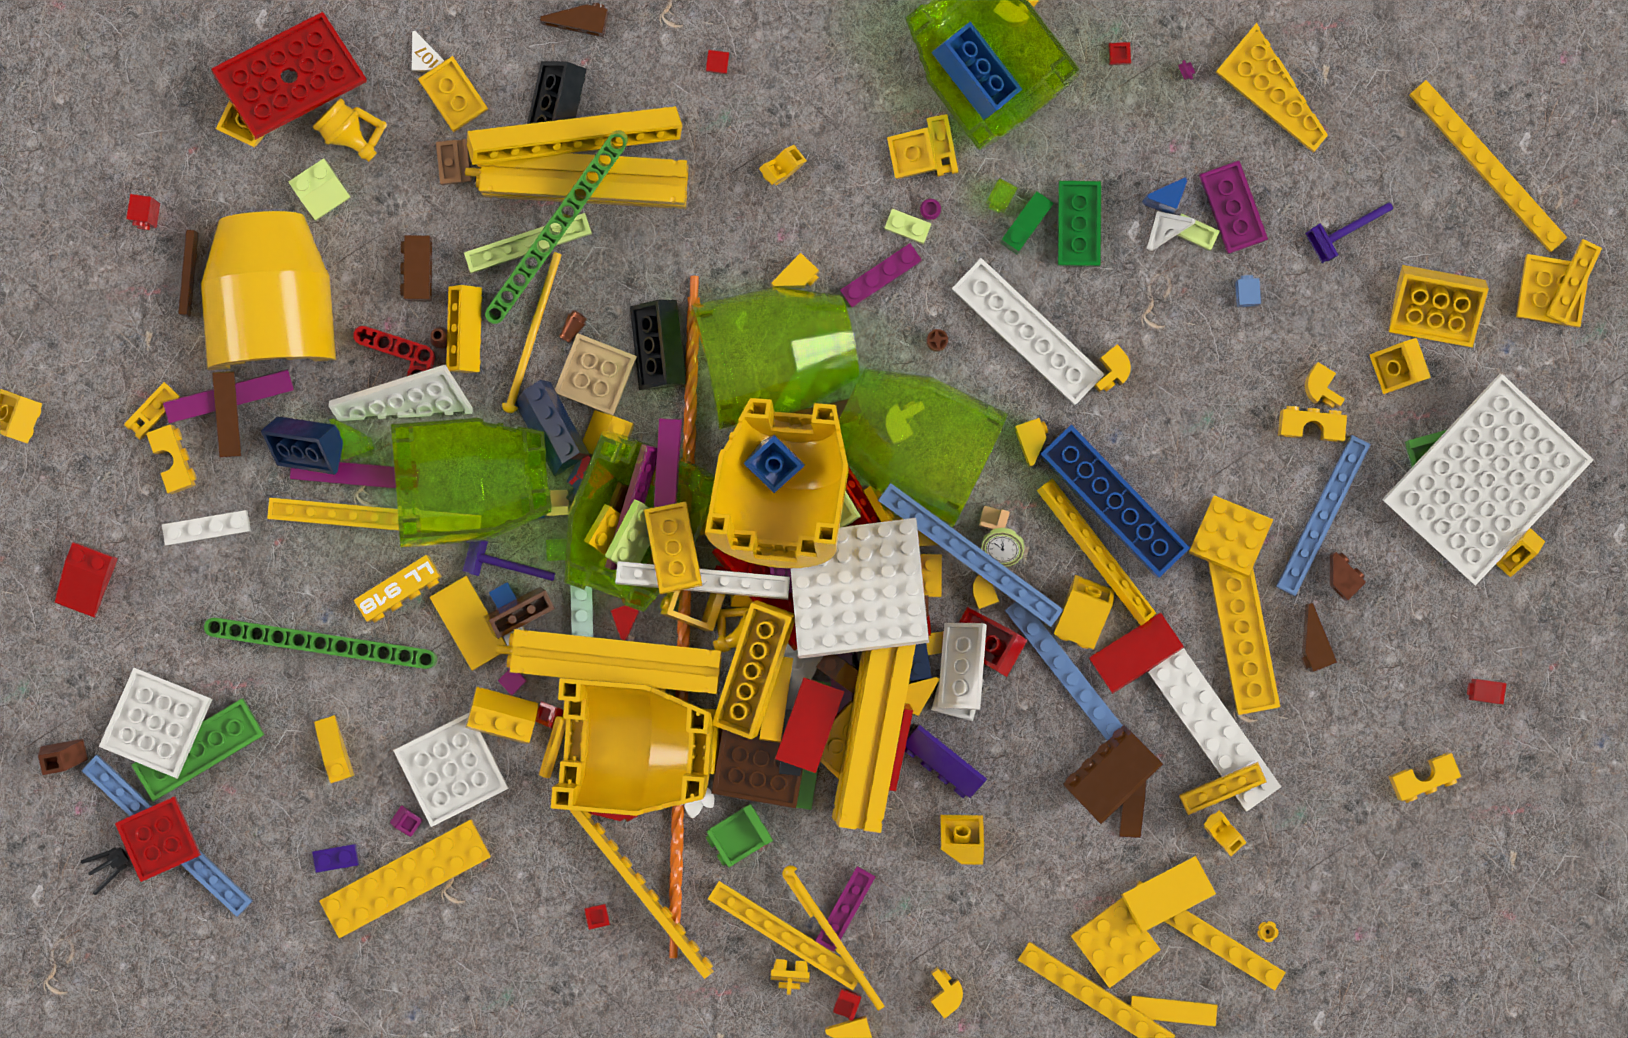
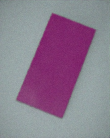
M1240 160L1199 174L1227 254L1268 240Z

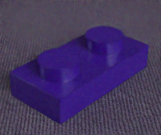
M356 844L312 851L316 873L359 865Z

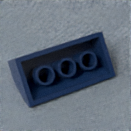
M539 380L522 392L515 405L518 407L524 422L554 476L559 475L589 455L585 444L551 382Z
M277 416L261 430L277 466L333 475L338 472L343 440L336 425Z

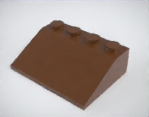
M1123 725L1113 733V736L1106 743L1101 744L1097 751L1090 758L1086 759L1075 773L1070 774L1063 785L1102 824L1163 763Z

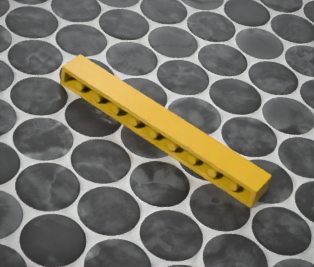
M674 106L468 131L467 148L472 165L597 150L602 147L609 135L616 130H621L627 135L628 143L626 146L679 140L681 138L682 122L677 108ZM613 137L612 143L615 146H622L623 140L620 137Z

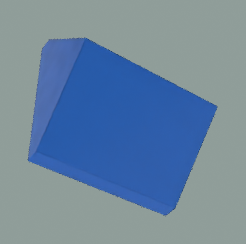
M1186 177L1147 194L1142 201L1143 204L1164 213L1174 214L1187 184Z
M775 435L761 441L744 462L773 493L805 466Z

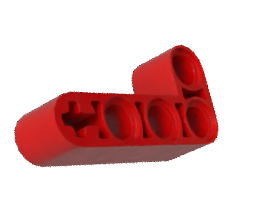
M359 326L353 333L354 340L359 345L411 362L407 376L413 375L416 371L423 372L433 368L436 356L434 351L428 346L367 326ZM366 332L367 335L374 338V342L369 339H361L360 334H365ZM382 338L389 339L388 347H380L379 343ZM408 344L410 351L406 355H401L400 347ZM429 351L430 358L427 361H421V352Z

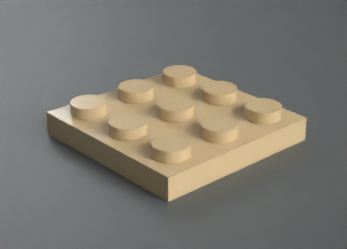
M577 333L555 391L558 395L614 416L637 356Z

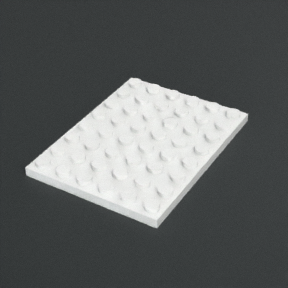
M1500 373L1382 500L1476 586L1594 459Z

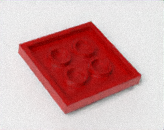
M176 796L115 823L140 882L201 856Z

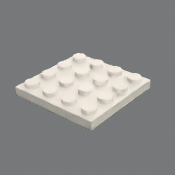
M133 668L99 747L178 779L212 699Z
M469 713L393 750L431 827L509 789L482 733L465 728Z

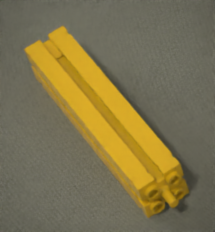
M565 153L477 164L480 168H466L465 176L476 177V188L482 193L483 197L562 202L595 155ZM600 155L602 163L608 164L611 162L609 156ZM619 156L586 203L686 209L689 170L687 160L675 161L673 159ZM590 171L587 173L590 180H598L596 172ZM583 189L575 190L577 197H586V192Z
M514 629V633H510L509 646L497 645L496 653L509 654L507 657V667L513 673L644 684L654 688L718 694L722 651Z
M916 644L862 651L834 802L835 808L832 813V818L839 827L858 828L864 831L881 833Z

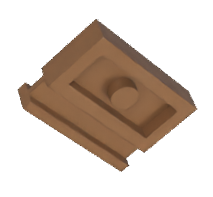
M467 139L436 142L440 184L472 182L471 176H465L466 168H470Z

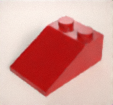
M72 542L64 562L54 603L95 618L118 558L80 543Z
M967 607L959 623H984L987 625L984 665L1007 677L1024 648L1027 639Z

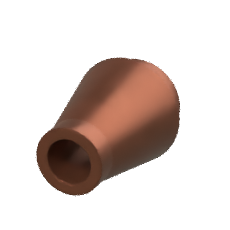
M572 310L571 314L568 313L559 337L570 343L586 325L587 318L581 313Z
M437 327L431 332L430 342L433 346L437 348L447 346L446 328ZM437 333L442 334L440 339L435 338Z

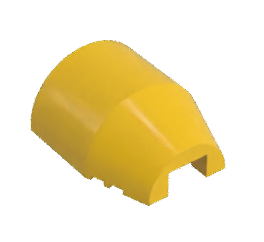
M263 211L235 214L219 219L201 282L206 358L209 371L230 369V365L245 364L247 361L285 358L287 360L310 358L315 362L336 360L330 276L303 214L287 211Z
M750 398L738 419L739 423L735 430L730 433L724 449H721L718 456L705 534L708 540L719 550L753 564L776 568H805L825 563L836 552L849 471L836 405L814 403L813 414L809 415L775 412L772 400ZM773 435L805 464L800 471L775 493L744 464L761 441Z
M570 678L559 679L558 700H564L563 719H566L564 760L560 761L559 783L552 786V809L637 816L675 805L678 806L702 800L705 797L709 781L713 741L712 716L710 712L649 685Z

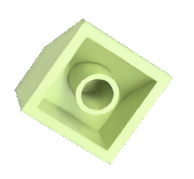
M324 158L288 181L315 221L351 198Z

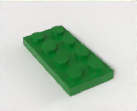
M1101 181L1058 182L1057 266H1101Z

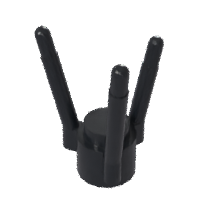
M114 847L109 851L81 860V864L109 856L106 862L89 871V875H93L109 865L112 868L117 867L93 892L94 895H97L120 871L127 868L126 863L129 862V858L122 847L118 849Z

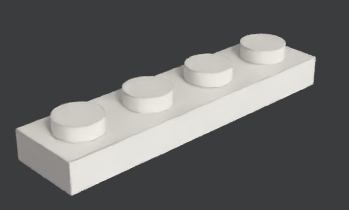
M247 510L162 524L165 546L251 532Z

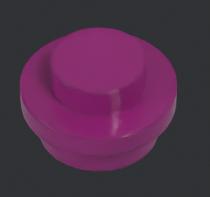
M1183 60L1178 67L1184 80L1194 79L1193 74L1196 72L1191 61L1187 63L1186 60Z
M926 199L920 206V213L925 219L934 220L941 213V205L935 199Z

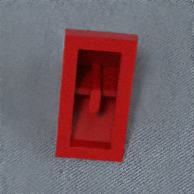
M637 600L611 610L622 640H627L644 603L643 601Z

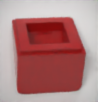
M541 701L535 722L553 728L555 718L557 716L563 717L564 710Z

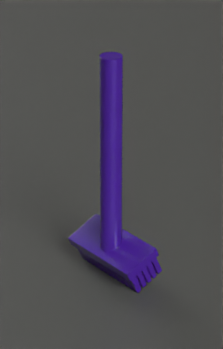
M1388 202L1330 235H1327L1321 223L1305 234L1309 242H1311L1313 249H1315L1317 256H1319L1321 263H1324L1338 256L1332 244L1333 242L1393 210V206Z
M471 537L472 540H470L469 551H467V558L465 559L462 571L479 576L482 563H487L554 581L556 574L554 572L486 555L488 540Z

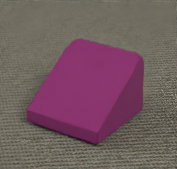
M510 669L498 680L511 696L528 681L521 673L510 672Z
M401 805L390 823L394 828L411 837L423 819Z

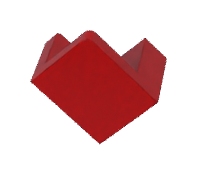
M841 988L833 1012L853 1021L862 997L861 994Z

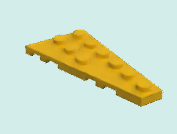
M1256 23L1215 73L1314 153L1328 134L1316 115L1312 113L1306 103L1307 101L1298 91L1295 82L1279 57L1272 50L1269 41L1265 39L1260 31V27Z

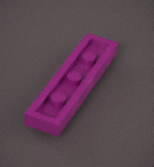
M909 243L842 288L840 292L850 307L853 308L922 262V259L911 243Z
M856 866L827 919L840 940L876 877L859 866ZM821 929L815 942L834 952L835 944L829 939L824 930Z

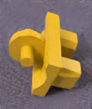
M776 959L774 968L771 969V980L788 981L779 982V988L787 989V995H791V989L800 990V983L792 982L809 983L810 972H808L807 961H796L795 971H787V960Z

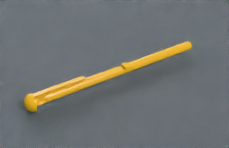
M553 253L507 403H502V408L507 413H514L518 409L514 405L562 256L560 253Z
M793 865L786 866L782 871V876L810 918L814 915L826 935L837 947L835 948L836 952L841 955L876 1009L879 1011L884 1008V1004L794 872L797 868Z

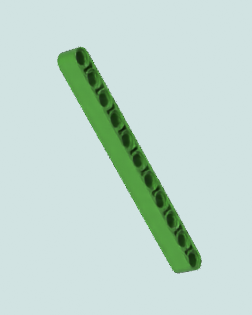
M616 130L609 135L491 301L485 312L486 319L490 323L497 324L505 318L619 158L628 143V137L623 131ZM620 137L623 140V145L615 146L612 143V138ZM607 154L611 162L608 164L602 163L600 155ZM590 171L596 172L598 180H590L587 173ZM583 189L586 192V197H577L575 190ZM563 207H572L574 210V214H565L563 211ZM558 223L562 230L554 232L551 229V224ZM539 241H547L550 247L542 249L539 246ZM527 258H535L537 260V265H529L527 263ZM515 275H523L525 277V282H517L515 280ZM503 292H511L513 294V299H505L503 296ZM498 308L501 311V316H494L491 313V309Z
M210 618L204 624L206 634L211 637L422 669H430L437 663L436 653L428 649L223 618ZM215 621L220 624V630L217 633H213L211 630V625ZM235 625L241 627V634L237 637L232 633V628ZM256 628H260L263 633L262 637L258 640L253 636ZM277 631H281L284 635L280 643H277L274 639ZM299 634H302L305 638L302 646H298L295 642V638ZM320 637H323L326 641L323 649H319L316 646V641ZM341 640L347 644V649L343 653L337 649V644ZM363 643L368 647V653L364 656L358 652L359 646ZM382 647L389 649V656L386 659L381 658L379 655ZM404 650H408L411 655L410 660L407 662H403L400 658V654ZM425 653L430 654L432 657L429 665H424L421 661L422 655Z

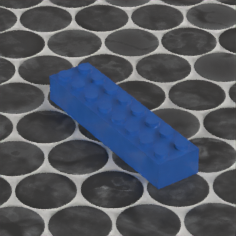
M1072 424L1039 455L1156 578H1160L1190 549Z

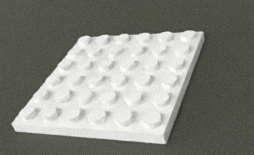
M916 518L840 527L836 552L830 560L812 567L791 568L799 659L929 643Z

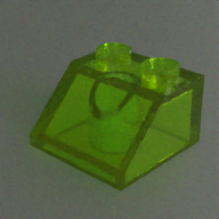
M334 418L329 419L330 424L336 425L340 431V436L343 440L341 452L343 461L351 463L373 455L372 449H375L371 437Z

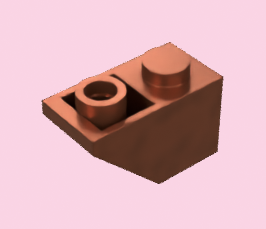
M1333 552L1330 555V586L1344 601H1347L1366 583L1363 579L1365 576L1358 568L1353 569L1348 564L1350 561L1343 553Z
M84 739L41 746L38 753L42 775L64 772L88 760Z

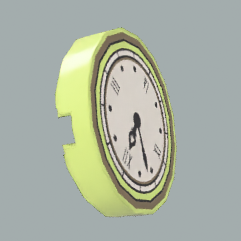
M995 528L984 536L981 549L1003 566H1011L1018 563L1022 558L1024 542L1021 536L1019 537L1012 529Z

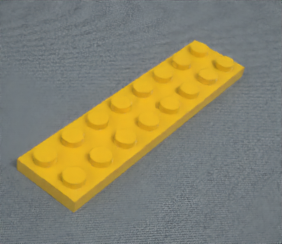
M1208 562L1237 715L1279 708L1280 702L1254 569H1252L1249 578Z
M471 819L321 899L319 902L338 938H341L487 860L491 855Z

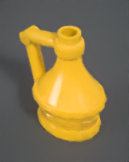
M339 98L312 127L320 132L325 140V144L350 147L356 150L362 159H366L369 162L377 154L374 147L378 143L387 124L385 121L376 118L359 107L350 108L344 104L343 99ZM358 117L376 127L368 143H366L360 131Z
M749 607L720 609L717 618L719 637L713 641L715 650L725 653L730 651L731 648H737ZM743 616L735 630L726 636V617Z

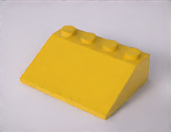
M1402 265L1396 287L1389 332L1473 347L1489 290L1486 280Z

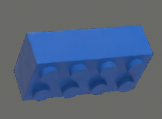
M971 22L967 23L931 52L983 120L996 112L1022 90Z

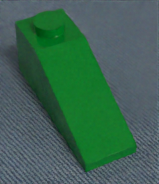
M1036 191L1000 243L1018 255L1054 203Z

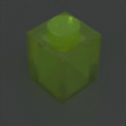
M999 178L986 201L989 205L988 208L996 213H1000V211L1005 213L1018 188Z

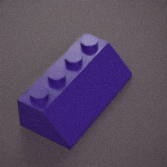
M918 724L908 736L905 752L912 758L917 755L923 761L920 764L928 771L932 769L939 773L937 778L946 785L949 782L956 787L954 791L963 799L965 796L971 798L987 780V778L921 725Z

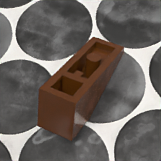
M592 3V5L586 4L541 16L540 22L545 26L604 38L609 12L605 5Z
M1313 603L1305 605L1302 646L1304 657L1301 658L1305 669H1309L1310 672H1315L1337 663Z
M837 654L823 656L816 667L854 694L859 670Z
M1146 781L1120 807L1119 837L1141 838Z

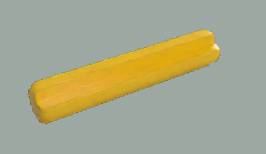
M557 716L554 721L539 771V776L543 778L551 777L566 729V719H563L562 716Z

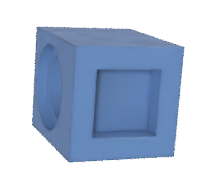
M1253 275L1240 276L1241 279L1235 282L1237 307L1259 306L1261 304L1259 278L1253 279Z

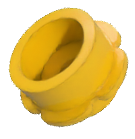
M1271 921L1267 923L1262 922L1258 926L1259 931H1257V934L1261 940L1272 942L1277 938L1279 931L1275 923Z

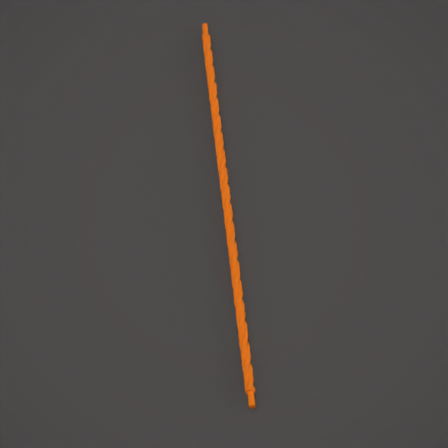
M690 276V297H688L681 493L682 502L687 503L692 534V515L694 514L693 487L695 481L694 454L696 448L695 421L697 416L696 388L698 383L697 355L699 350L698 322L700 317V297H698L699 276ZM680 590L678 595V613L690 617L691 591ZM677 621V646L689 648L690 625ZM675 690V697L688 702V691ZM684 805L672 806L671 814L672 839L670 846L669 910L673 915L671 918L676 924L680 923L682 905ZM670 937L669 958H678V946Z

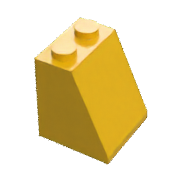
M1075 575L1062 607L1064 610L1057 620L1054 634L1061 640H1070L1082 648L1094 650L1112 608L1114 590Z

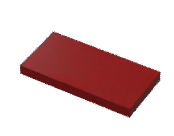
M1160 612L1143 625L1138 626L1089 657V660L1113 694L1182 650L1184 646Z
M803 677L775 759L816 773L844 691Z

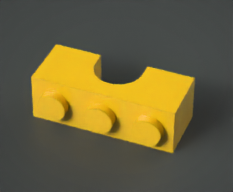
M1286 406V409L1280 411L1278 436L1300 438L1303 435L1305 424L1312 422L1320 428V440L1343 442L1345 441L1347 415H1341L1342 411L1329 410V413H1320V409L1317 408L1299 411V407Z
M170 424L146 433L154 454L158 455L169 452L173 457L172 467L160 473L167 493L174 494L196 486L194 480H197L193 468H189L187 460H190L186 448H182L180 442L182 435L179 428H175V426Z
M1447 752L1428 760L1431 774L1424 781L1418 780L1413 770L1409 768L1388 776L1397 799L1400 801L1405 800L1408 803L1418 799V794L1424 792L1425 795L1436 792V787L1444 784L1445 787L1457 783L1456 779L1462 776L1453 754Z

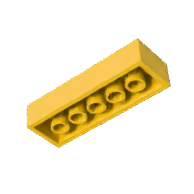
M758 600L751 602L712 722L713 726L751 740L758 736L795 623L794 613Z

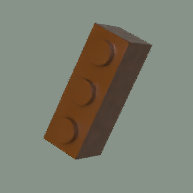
M404 235V241H401V254H404V262L400 264L401 275H404V283L400 284V295L404 296L405 301L432 302L433 238L430 235Z
M538 587L485 615L484 618L492 634L499 639L555 608L546 590Z

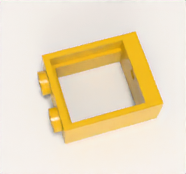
M680 591L667 593V596L662 599L660 605L662 609L661 615L704 631H713L725 594L710 593L701 621L673 611Z

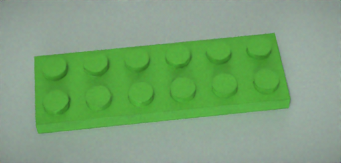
M244 698L202 722L178 779L138 762L133 763L132 767L154 802L263 737L265 734Z

